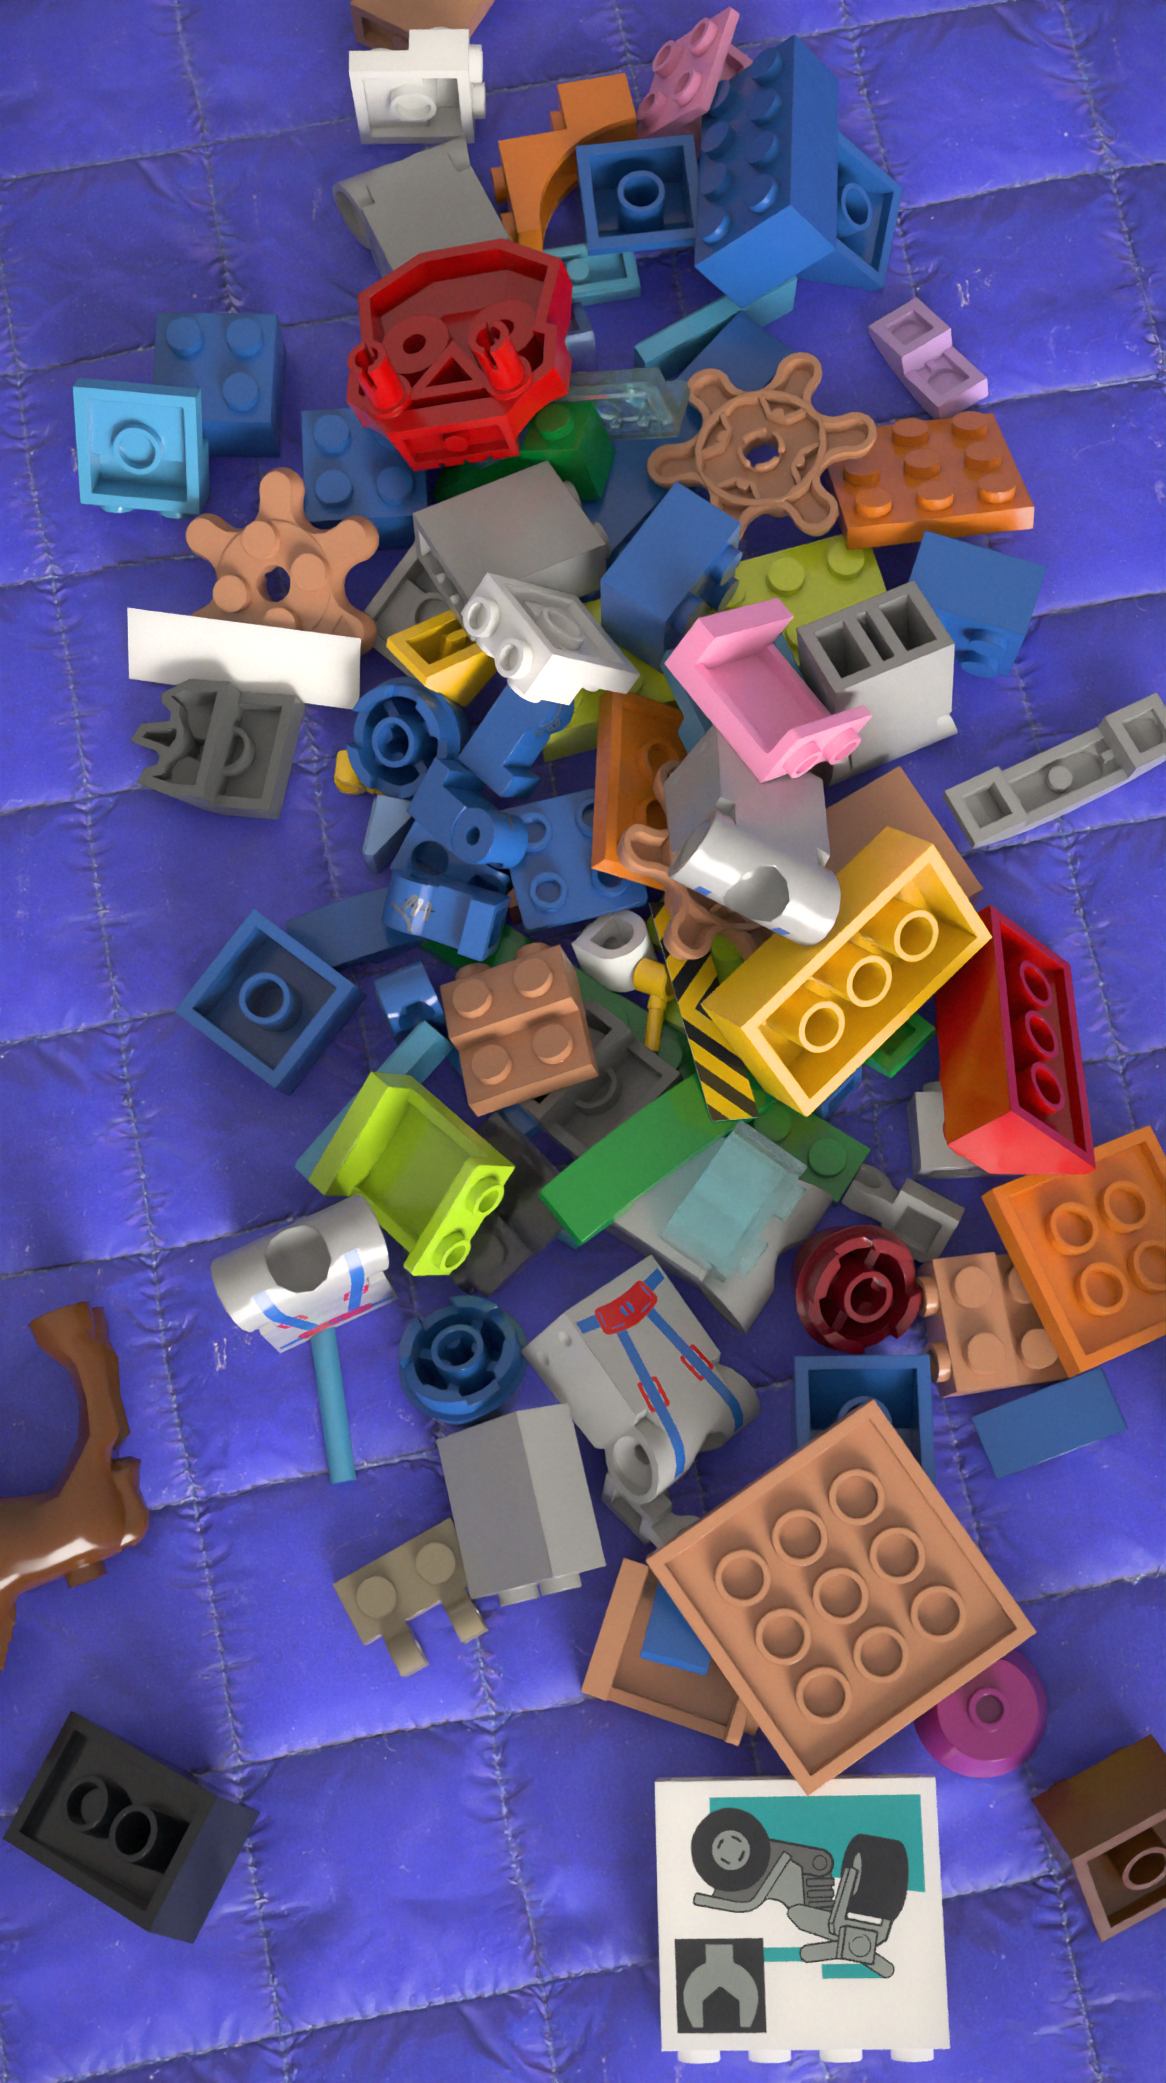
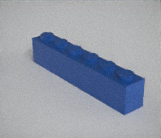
M739 311L613 446L616 454L601 500H580L582 510L590 522H598L605 530L609 539L611 556L606 559V572L669 491L655 484L649 477L647 461L651 453L658 447L666 444L687 442L694 438L701 430L703 423L702 415L696 408L690 405L686 396V385L689 379L703 369L713 368L725 373L737 389L757 391L771 383L780 362L785 357L795 353ZM695 486L686 487L687 489L693 491L696 494H699L704 490L703 488ZM600 589L578 599L582 603L598 600L601 597Z

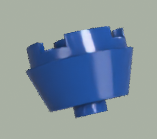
M397 677L379 684L358 700L352 711L359 712L354 724V742L347 743L346 749L355 774L367 788H377L388 797L412 801L434 758L439 757L459 761L457 758L472 735L468 718L458 703L441 693H436L425 687L418 679Z
M459 1295L449 1298L452 1305L434 1311L423 1321L417 1315L410 1322L399 1345V1380L405 1396L419 1411L451 1426L467 1429L506 1415L514 1407L520 1396L528 1361L521 1353V1350L528 1343L518 1322L507 1312L500 1309L496 1303L478 1296Z

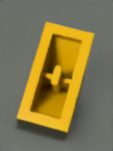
M451 609L387 638L386 647L425 687L436 693L443 694L465 708L497 672L495 659L486 654L477 645L476 640H470Z

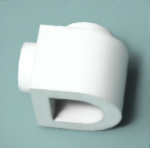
M629 910L599 916L572 943L581 970L598 981L606 989L615 992L635 990L633 975L641 959L649 958L658 962L644 920Z

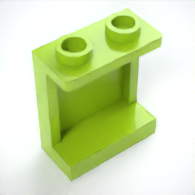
M371 1071L308 1181L324 1196L351 1197L358 1193L363 1196L371 1207L378 1224L410 1253L403 1266L413 1276L450 1275L468 1256L471 1248L470 1241L485 1216L490 1214L502 1200L504 1195L503 1186L516 1166L411 1075Z

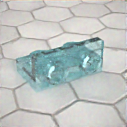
M659 367L571 373L569 395L549 403L593 401L611 441L678 437L691 391L685 380L665 381Z

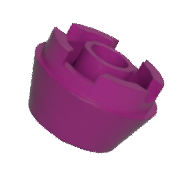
M1014 1648L916 1718L913 1723L919 1739L926 1750L944 1767L968 1777L991 1778L1009 1773L1018 1768L1034 1753L1040 1744L1046 1728L1048 1716L1047 1697L1042 1680L1033 1665L1023 1654Z

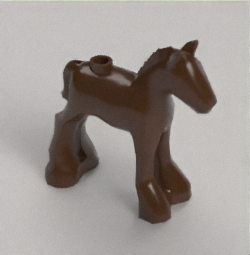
M90 1301L61 1307L39 1316L28 1324L38 1346L69 1371L79 1402L78 1439L53 1490L29 1496L0 1498V1673L5 1669L4 1663L7 1660L6 1654L9 1651L8 1643L12 1641V1631L16 1624L17 1612L15 1603L21 1593L65 1577L68 1588L72 1589L105 1576L108 1572L103 1560L121 1553L128 1546L135 1547L149 1529L151 1514L140 1490L139 1470L141 1459L132 1456L119 1458V1450L130 1434L120 1396L119 1358L108 1339L109 1326L103 1307L91 1308Z

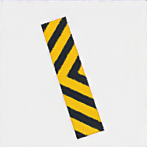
M649 902L711 1121L759 1117L743 1061L700 1005L720 985L710 950L706 955L695 960H679L673 957L667 951L663 941L665 929L672 916L668 913L664 902Z

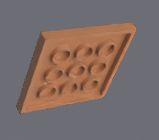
M872 1398L866 1400L645 1557L647 1564L807 1796L1037 1633Z

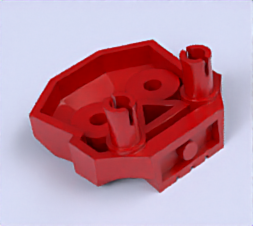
M503 238L419 253L357 294L361 343L352 349L347 358L349 377L346 401L362 426L369 427L385 436L414 472L440 468V463H444L446 467L464 464L466 459L469 463L487 461V456H491L493 460L520 456L518 435L523 428L549 402L569 395L572 358L565 344V339L571 322L572 282L561 258Z

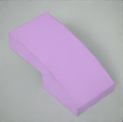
M917 297L868 326L871 339L890 368L918 403L934 419L951 418L988 396L987 377L952 346L951 328Z

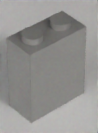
M548 460L413 513L417 557L464 630L463 616L460 613L487 572L574 594L579 598L600 589V580L606 573V559L611 556V546L605 530L598 522H590L582 510L579 495L573 484L568 480L562 482ZM465 630L470 640L474 641L477 636H472Z
M569 1403L514 1411L437 1439L471 1600L498 1594L500 1607L540 1598L537 1584H539L542 1596L582 1586L579 1573L606 1566Z

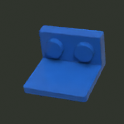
M595 788L499 810L520 817L525 823L528 832V846L524 857L516 866L509 869L523 927L528 933L644 906L647 903L648 894L645 885L591 868Z

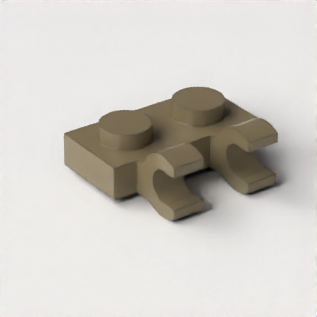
M451 1518L446 1519L332 1584L363 1645L367 1646L383 1637L388 1652L401 1677L405 1676L407 1678L430 1665L408 1622L440 1603L443 1604L448 1618L462 1643L466 1644L489 1631L467 1591L468 1584L456 1528Z

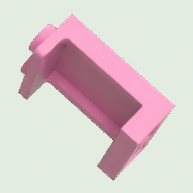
M779 598L698 618L664 663L760 783L789 774L791 778H797L810 770L815 764L826 760L830 765L842 761L860 744L861 738L857 733L872 717V714L864 705L832 715L775 647L773 642L794 617Z

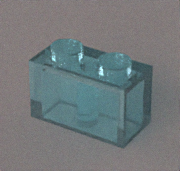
M740 1119L662 1229L658 1238L722 1283L728 1280L735 1270L746 1277L768 1246V1243L759 1238L771 1218L775 1216L784 1222L804 1195L806 1189L796 1182L807 1166Z

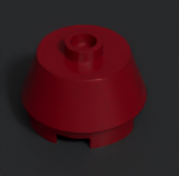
M874 1225L829 1227L812 1235L801 1246L794 1258L790 1280L800 1321L807 1333L815 1341L827 1348L851 1354H865V1348L877 1345L890 1335L898 1339L911 1326L921 1304L922 1290L916 1286L914 1259L905 1243L897 1235L885 1228Z

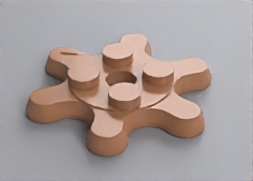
M798 352L785 357L778 365L776 375L771 383L757 391L737 389L721 370L713 368L703 369L695 373L686 385V396L690 405L696 408L702 415L703 423L701 430L694 438L687 442L666 444L658 447L648 458L647 471L650 479L666 490H670L676 481L684 487L695 486L706 489L710 494V503L741 523L739 543L747 526L757 517L764 514L776 518L790 516L796 527L807 535L813 537L822 536L828 533L836 522L838 503L834 496L821 485V474L835 462L858 459L869 453L876 440L877 429L874 420L861 412H849L841 416L830 417L822 415L814 409L811 404V398L821 382L822 368L819 360L809 353ZM761 445H771L778 449L779 457L774 456L767 462L757 463L755 468L746 459L752 449Z
M285 467L274 468L263 477L259 487V512L255 521L248 524L245 528H235L222 517L212 513L201 514L188 525L186 541L191 551L196 556L210 562L217 576L211 602L206 606L196 609L190 616L361 638L360 656L368 653L375 645L377 627L373 618L350 604L345 594L344 585L346 576L351 568L360 562L368 560L375 554L379 545L377 527L368 518L357 515L344 518L338 525L330 529L321 530L314 527L307 520L304 513V482L293 469ZM277 567H282L289 575L290 589L284 599L275 602L271 600L272 598L267 591V578L265 574L272 572Z
M677 760L668 761L659 768L653 782L654 795L666 815L667 829H652L643 824H635L628 827L622 834L617 846L618 860L628 871L653 877L665 888L664 903L672 919L665 929L663 941L667 951L673 957L679 960L701 958L711 949L712 941L718 935L734 944L745 962L775 932L667 877L668 869L675 855L671 853L663 784L681 763Z

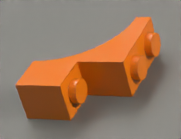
M626 73L557 84L558 110L549 111L551 132L498 141L500 166L490 168L496 205L507 204L508 212L500 213V221L511 242L543 252L545 233L555 210L563 199L577 187L575 146L637 140L636 113Z

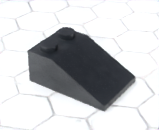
M71 1711L3 1839L147 1932L194 1944L260 1812L211 1783L88 1718Z

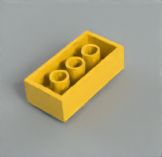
M888 825L835 875L839 881L841 891L840 909L833 927L824 939L816 945L803 947L774 933L700 1004L764 1091L805 1117H808L992 938L933 843Z

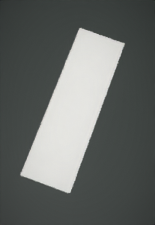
M127 608L129 679L179 685L188 679L229 681L240 692L296 695L303 703L352 710L360 699L361 638Z

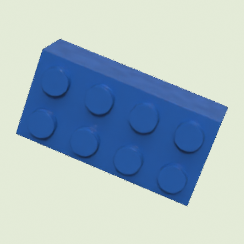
M795 34L775 48L770 47L763 50L751 65L731 79L718 82L711 107L707 113L702 115L694 267L740 308L745 307L837 249L839 80Z

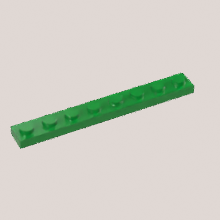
M504 923L498 951L482 962L457 954L458 949L433 940L421 943L418 948L457 972L469 964L481 963L493 968L513 961L518 949L536 942ZM573 966L576 970L582 1001L598 1002L628 1025L636 1039L644 1044L648 1011L617 992L606 989L594 978ZM663 1022L659 1052L654 1053L679 1071L685 1080L697 1072L687 1035ZM779 1100L760 1114L759 1117L753 1119L727 1139L781 1174L804 1181L826 1191L833 1196L834 1200L831 1205L834 1207L837 1206L871 1151L867 1146L815 1114L811 1113L808 1117H805Z

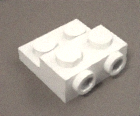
M446 27L409 30V50L375 48L370 51H349V76L361 144H442L464 135L466 136L467 143H475V119H486L485 82H483L482 44H470L469 29H450Z
M487 572L460 613L463 616L465 630L470 635L477 636L475 639L477 645L486 654L495 659L498 673L508 678L507 683L515 693L530 702L537 703L540 700L570 705L581 688L591 692L604 689L627 694L641 675L574 594Z

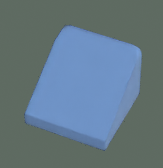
M377 795V798H374L362 849L369 872L379 874L397 855L416 820L406 811L411 801Z

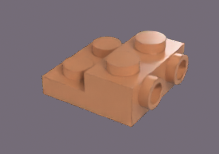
M545 943L527 944L517 950L515 960L493 968L481 963L469 964L457 971L455 981L440 985L449 1039L459 1052L468 1105L477 1117L599 1077L576 970L560 944L554 947H550Z
M995 1252L932 1259L916 1268V1286L922 1290L918 1314L921 1317H925L930 1342L926 1344L924 1355L930 1354L931 1381L937 1383L940 1398L1056 1383L1070 1379L1009 1254L995 1255Z

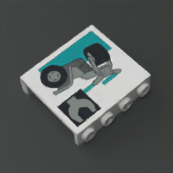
M932 1773L838 1774L809 1796L805 1794L793 1775L658 1777L656 1779L655 1817L662 2051H678V2061L702 2064L719 2061L720 2051L748 2050L749 2060L758 2063L790 2061L791 2050H819L820 2060L844 2063L862 2060V2050L891 2049V2059L902 2062L930 2061L934 2059L933 2049H950L936 1778Z

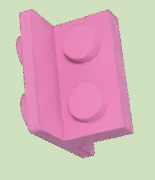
M732 7L726 8L711 19H702L692 31L676 41L670 40L661 47L653 61L652 70L655 72L650 91L644 97L637 110L636 118L639 121L637 140L693 134L696 157L700 159L702 115L707 113L711 107L718 82L731 79L753 62L752 59L731 44L740 16Z

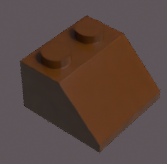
M1152 1734L1130 1746L1118 1748L1106 1759L1071 1778L1062 1779L1054 1783L1047 1791L1031 1799L1045 1839L1101 1943L1166 1908V1753Z

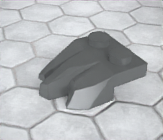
M188 679L161 693V703L171 711L169 721L141 723L130 740L143 748L158 753L160 757L156 765L144 768L137 783L205 811L226 816L279 820L306 705L296 695L240 692L229 681Z
M583 1001L599 1077L518 1103L539 1128L575 1160L634 1114L684 1080L679 1071L638 1041L628 1025L595 1001Z

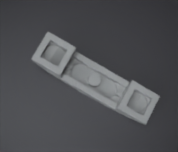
M1156 692L1105 716L1098 727L1003 771H1001L999 766L945 790L942 797L972 849L989 845L1038 827L1117 789L1166 761V706Z

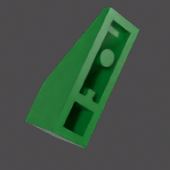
M593 401L548 403L532 417L519 433L520 456L494 460L491 456H487V461L469 463L466 459L464 464L448 467L443 463L432 494L437 502H442L548 460L562 482L568 480L573 484L580 500H601L616 451Z

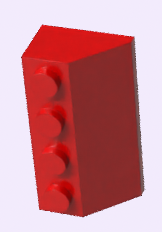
M988 905L978 911L977 914L992 938L935 992L936 1019L934 1024L939 1043V1082L943 1094L945 1119L943 1134L946 1144L957 1155L964 1156L990 1174L1086 1175L1096 1170L1071 966L992 905Z

